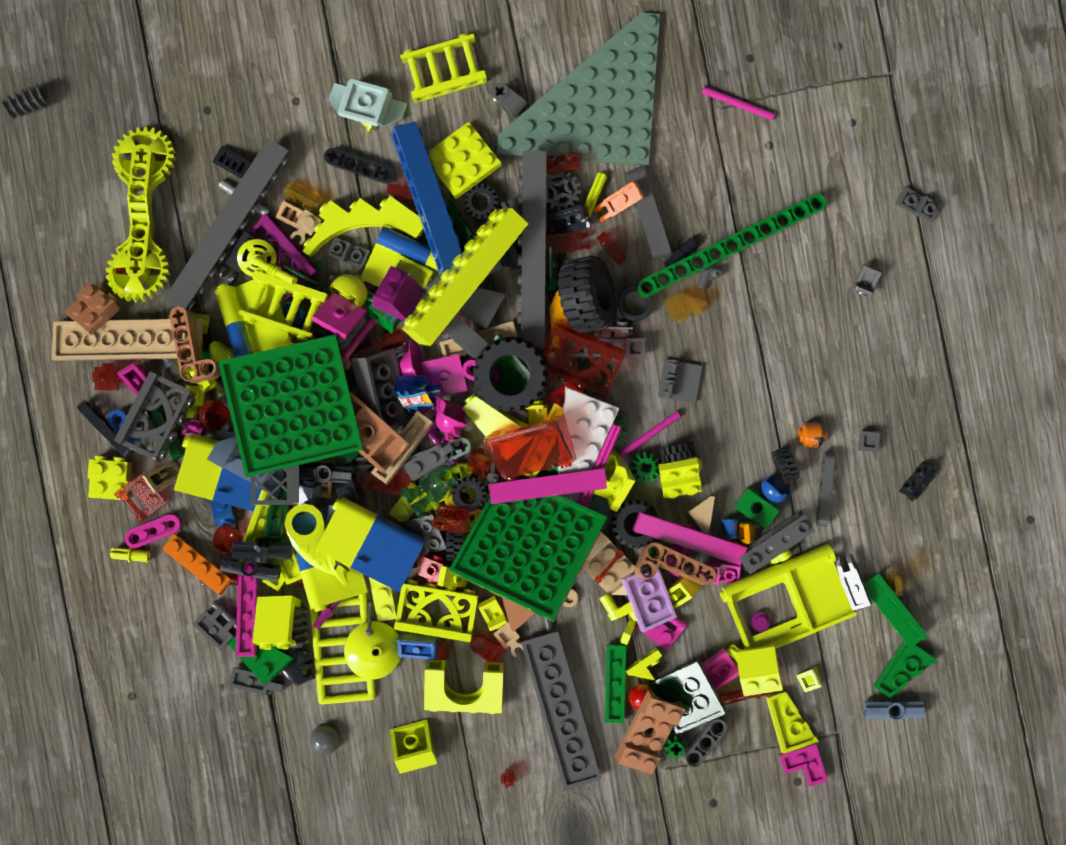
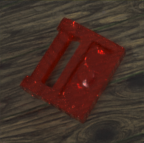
M143 472L114 493L116 498H120L131 510L139 523L143 522L149 515L167 503V500L160 492L153 493L143 479ZM130 490L146 509L142 512L126 492Z

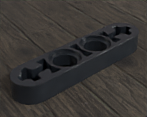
M329 148L324 153L325 161L332 167L385 185H390L396 180V173L390 166L336 148ZM334 153H336V156L341 159L342 155H345L342 160V165H340L341 162L336 159H334L333 162H331L329 155H333ZM353 158L356 160L357 163L354 168L346 166L348 159ZM371 164L374 166L375 169L372 174L364 172L366 165ZM378 167L381 168L380 172L382 173L390 171L392 177L385 180L383 175L378 174Z
M83 400L76 406L80 413L123 457L129 460L136 453V451L114 441L117 434L89 402Z

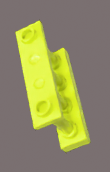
M464 33L459 35L457 39L416 51L410 49L400 55L402 63L409 64L416 87L414 91H411L414 104L487 83L485 71L477 69L470 45L475 43L474 34ZM464 48L470 69L469 75H459L452 49ZM442 52L446 54L452 75L451 80L445 82L440 78L434 58L435 54ZM427 57L434 81L433 85L428 87L423 86L416 60Z
M255 270L252 278L257 282L258 287L248 312L239 310L243 321L250 324L257 322L297 335V339L304 342L316 339L312 333H309L313 324L312 316L317 312L319 306H322L329 298L328 294L299 284L293 285L283 279L274 278ZM269 286L275 288L276 293L268 314L264 318L255 314L265 288L267 289ZM288 292L293 294L294 298L284 324L273 321L283 294ZM306 298L311 300L312 304L302 330L291 327L301 300Z

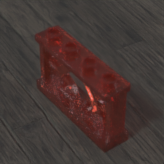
M554 322L542 354L547 361L548 375H555L563 382L570 381L575 383V386L580 389H590L594 394L603 397L604 395L608 396L625 357L626 350ZM554 335L559 337V348H550ZM571 342L577 345L576 349L568 350L566 347L571 348ZM583 347L588 348V357L594 366L576 371L569 360L568 354L578 353ZM553 352L560 353V356L553 358L558 361V365L549 364L547 356ZM594 352L601 354L600 357H597L600 362L593 357ZM613 358L616 359L617 362L613 369V372L611 373V371L605 366ZM601 369L608 376V381L604 384L595 381L596 377L603 378L600 372Z

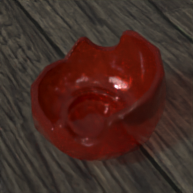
M217 399L207 400L199 410L200 422L211 430H219L226 424L229 417V409L224 406L223 402Z
M223 525L214 533L212 539L213 548L223 555L230 556L232 555V541H242L243 538L238 529L229 525Z

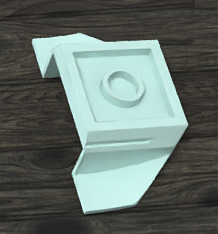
M350 79L346 86L334 83L329 96V101L339 116L374 126L380 125V127L402 120L407 107V103L393 100L389 89Z

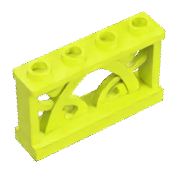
M407 579V582H404L401 588L394 629L471 642L479 595L475 594V590L464 589L461 592L456 591V587L438 588L437 584L426 582V585H420L416 580ZM412 590L419 593L418 598L412 596L413 601L418 603L416 606L411 605L407 600V594ZM424 591L432 592L433 594L425 597ZM446 595L456 597L451 601ZM440 599L447 606L451 614L442 617L437 626H432L430 615L422 608L428 603ZM466 599L470 603V609L465 613L459 614L457 610L463 609L464 606H460L458 601ZM404 605L412 609L406 621L402 620ZM417 614H423L426 617V622L420 623L419 618L422 616ZM470 615L468 630L463 631L461 618ZM453 618L454 621H449L451 626L446 627L444 621Z

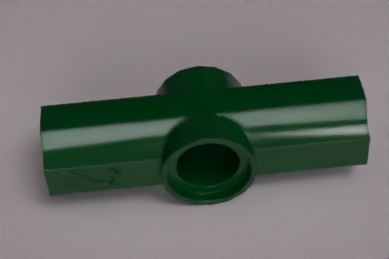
M163 404L156 410H146L155 428L167 422ZM177 430L178 435L175 441L171 442L168 448V454L172 461L184 457L185 447H182L183 442L179 437V430Z

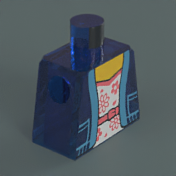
M426 375L396 376L394 393L406 413L410 414L433 407L435 396L443 395V386L441 383L432 385Z

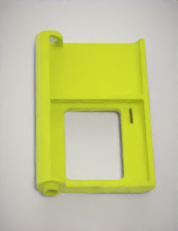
M829 544L722 587L720 596L723 602L728 604L745 649L775 645V649L857 616L856 612L852 610L834 563L836 557ZM784 583L796 610L797 617L756 635L749 636L738 610L737 601L777 584Z

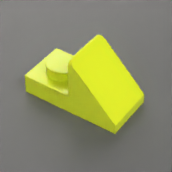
M656 647L625 668V671L631 676L655 680L647 666L650 665L652 667L659 663V658L662 655Z

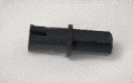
M689 237L678 249L675 248V252L664 262V266L668 267L686 258L698 246L697 243Z

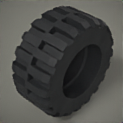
M594 255L566 261L559 272L558 293L563 314L567 318L568 324L580 333L610 327L616 317L617 298L615 297L616 291L613 285V278L610 275L609 268L606 267V263Z
M513 336L499 338L488 344L477 357L475 367L473 368V381L479 396L481 395L484 399L483 401L492 405L493 408L504 410V412L521 411L532 406L543 394L549 374L547 361L542 351L531 341ZM517 356L527 364L529 380L521 390L507 392L496 385L493 379V368L502 357Z

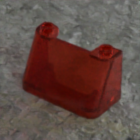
M564 414L555 416V419L544 420L541 423L513 430L493 431L484 437L486 448L502 479H506L509 482L516 480L517 476L558 466H561V469L572 466V462L577 457Z

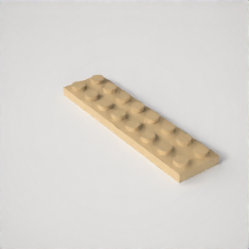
M170 319L110 320L92 336L75 321L53 322L52 360L177 359ZM194 319L202 358L203 320ZM187 331L184 332L182 335L183 340H185L188 336ZM191 350L186 353V358L191 356Z

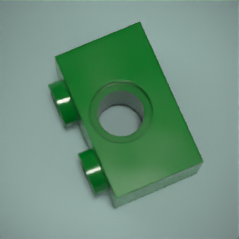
M745 488L732 507L762 529L767 530L779 513V510L776 509L777 505L769 499L763 500L760 497L761 493L756 489L751 488L749 490ZM755 502L761 504V510L757 513L752 509Z

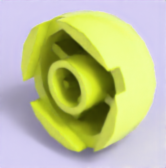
M343 274L337 277L328 287L331 294L334 292L361 308L367 299V287L364 284V279L359 275Z

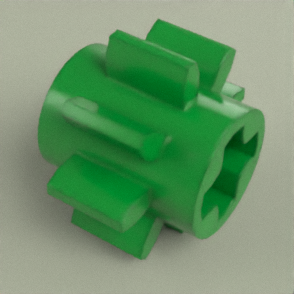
M676 735L671 740L667 738L668 744L663 746L665 750H669L666 753L667 757L672 755L675 761L680 755L683 758L685 757L683 750H687L688 747L682 745L685 741L684 738L678 740ZM674 744H677L678 747H680L677 748L676 751H673V749L671 748L674 747Z

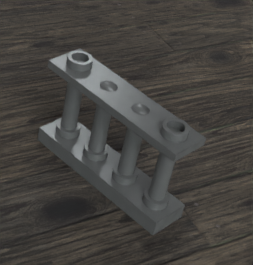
M798 513L793 514L746 546V553L739 557L742 562L741 568L743 571L747 570L749 574L755 572L816 530L805 514L801 517Z

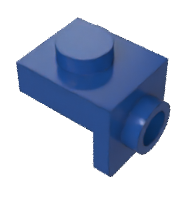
M211 500L213 520L219 528H228L238 523L234 516L232 505Z

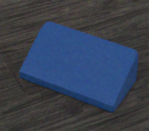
M403 633L398 638L399 657L437 659L438 637Z

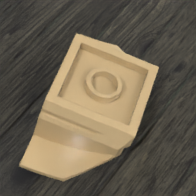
M601 532L583 569L607 593L627 595L621 578L634 573L635 566Z

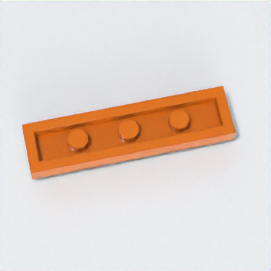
M173 534L163 547L166 553L219 595L223 594L233 580L177 534Z

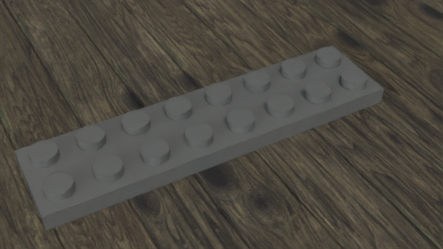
M558 630L522 640L521 644L564 790L601 780L598 764Z

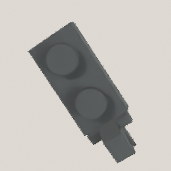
M449 443L444 447L441 444L435 445L403 466L412 481H415L447 462L446 460L449 459L447 454L456 449L453 443Z
M233 667L229 687L266 695L272 694L273 691L282 692L285 683L275 681V677L265 686L251 670Z

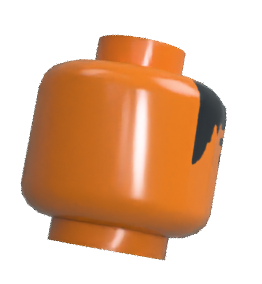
M803 423L801 428H798V442L805 448L821 447L823 441L827 440V431L823 429L820 423Z

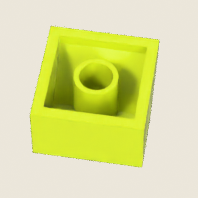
M775 645L736 650L739 677L744 696L783 690V677Z
M427 719L390 729L394 762L400 774L437 764L435 746Z

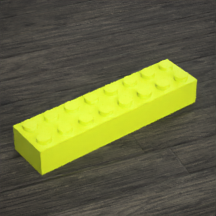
M512 208L494 210L488 218L490 220L486 225L483 224L476 233L478 235L474 240L471 239L464 248L466 250L462 255L456 256L452 262L453 266L443 272L440 277L441 281L430 288L428 291L429 296L425 300H421L416 306V312L405 319V325L402 330L418 344L429 346L433 344L528 225Z

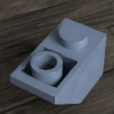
M299 479V505L320 506L322 484L315 482V480Z

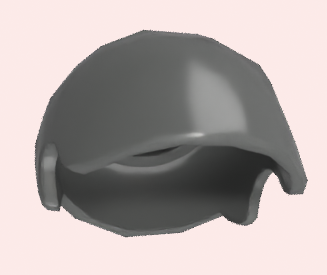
M319 725L311 732L309 741L311 748L316 753L329 755L338 748L340 738L338 732L333 727Z

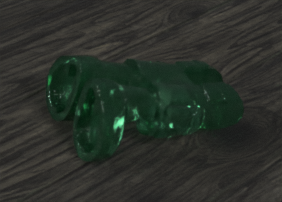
M448 465L422 477L419 480V486L411 489L402 487L399 490L409 504L423 492H428L426 496L411 505L412 510L420 519L425 516V509L432 501L436 503L440 501L455 483L459 481L456 476L448 479L444 484L439 479L451 470Z

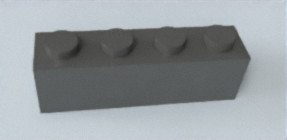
M395 348L365 353L351 358L360 399L392 429L409 423V413L407 414L397 397L400 395L405 396L401 385L402 380L397 378L401 377Z

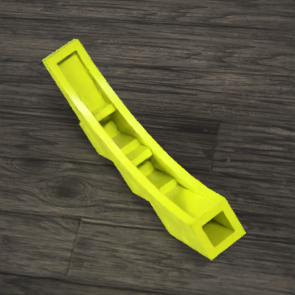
M391 196L388 199H383L379 205V211L359 198L358 201L355 200L351 204L349 213L330 200L328 203L325 202L320 208L319 216L324 222H320L317 225L312 239L308 238L304 243L303 252L312 258L322 246L334 237L358 228L386 226L405 233L417 241L424 233L420 217Z

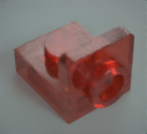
M479 448L469 453L468 471L485 479L490 473L491 459L484 456L485 450L483 448Z

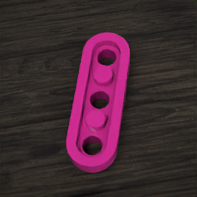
M170 514L133 528L126 533L125 542L131 548H138L174 534L182 526L181 519L177 515ZM171 520L175 522L174 527L169 525ZM153 527H155V528L157 529V533H156V534H153V533H152V528H153ZM135 535L139 536V541L134 540Z

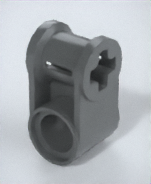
M496 83L492 87L491 96L494 102L515 119L527 105V102L504 83ZM503 90L504 96H497V91Z

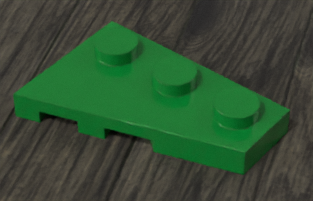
M235 636L228 644L236 653ZM258 645L256 656L240 657L265 686L294 660L291 656L274 647L270 650L260 649Z
M902 641L872 686L891 698L909 684L913 678L922 674L926 668L935 664L938 660L916 645L909 649L904 641Z

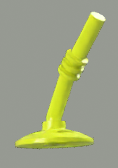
M251 239L240 247L237 261L241 270L247 275L253 276L254 273L247 269L249 267L253 270H260V272L274 278H281L293 285L297 283L296 277L282 271V268L275 265L276 253L268 242L261 239ZM253 245H262L266 247L267 250L265 251L264 249L254 247ZM248 249L247 261H242L243 253ZM268 256H271L270 264L266 262Z

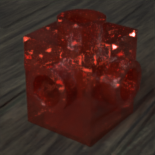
M101 363V367H95V371L92 373L94 390L119 391V383L122 382V379L117 372L120 371V368L113 367L112 363Z

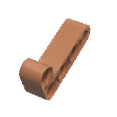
M180 306L173 308L170 312V321L181 377L192 383L219 378L221 376L219 363L210 359L201 360L193 314ZM187 331L188 336L185 340H183L182 335L184 332ZM191 350V356L186 359V353ZM213 364L214 370L209 374L208 367ZM192 369H194L195 374L192 378H190L189 373Z
M651 543L644 546L635 566V574L639 579L652 578L659 566L699 585L712 584L717 576L713 568L659 543ZM651 547L655 548L656 550L655 557H652L649 554V549ZM668 555H671L673 557V565L668 564ZM686 563L690 564L691 566L690 573H687L685 571L684 567ZM643 565L648 566V568H649V573H648V575H644V574H643V572H642V567H643ZM706 572V576L708 577V579H705V576L697 573Z

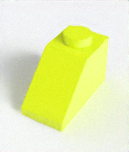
M684 577L676 580L667 588L674 609L693 598L703 585H699Z

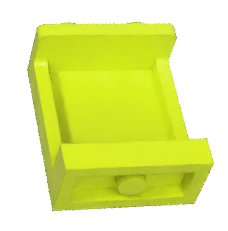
M292 595L257 597L253 643L264 650H270L276 646L279 649H289V646H296V641L292 640L295 608H300L301 600Z

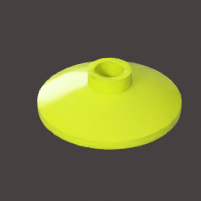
M214 341L210 344L209 352L213 361L218 363V361L235 358L233 350L223 343Z

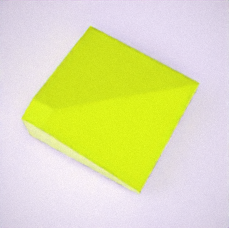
M817 665L796 675L804 692L822 687Z

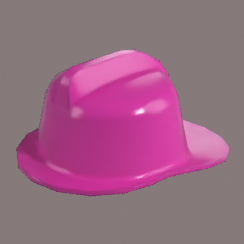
M413 338L409 342V352L400 359L399 370L404 382L406 380L407 382L419 380L424 384L426 380L421 364V351L418 343Z

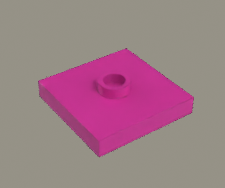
M333 292L312 316V321L346 339L366 315V310Z
M459 353L421 361L425 380L428 377L434 390L431 389L426 381L430 399L468 390ZM440 390L442 395L434 396L433 391Z

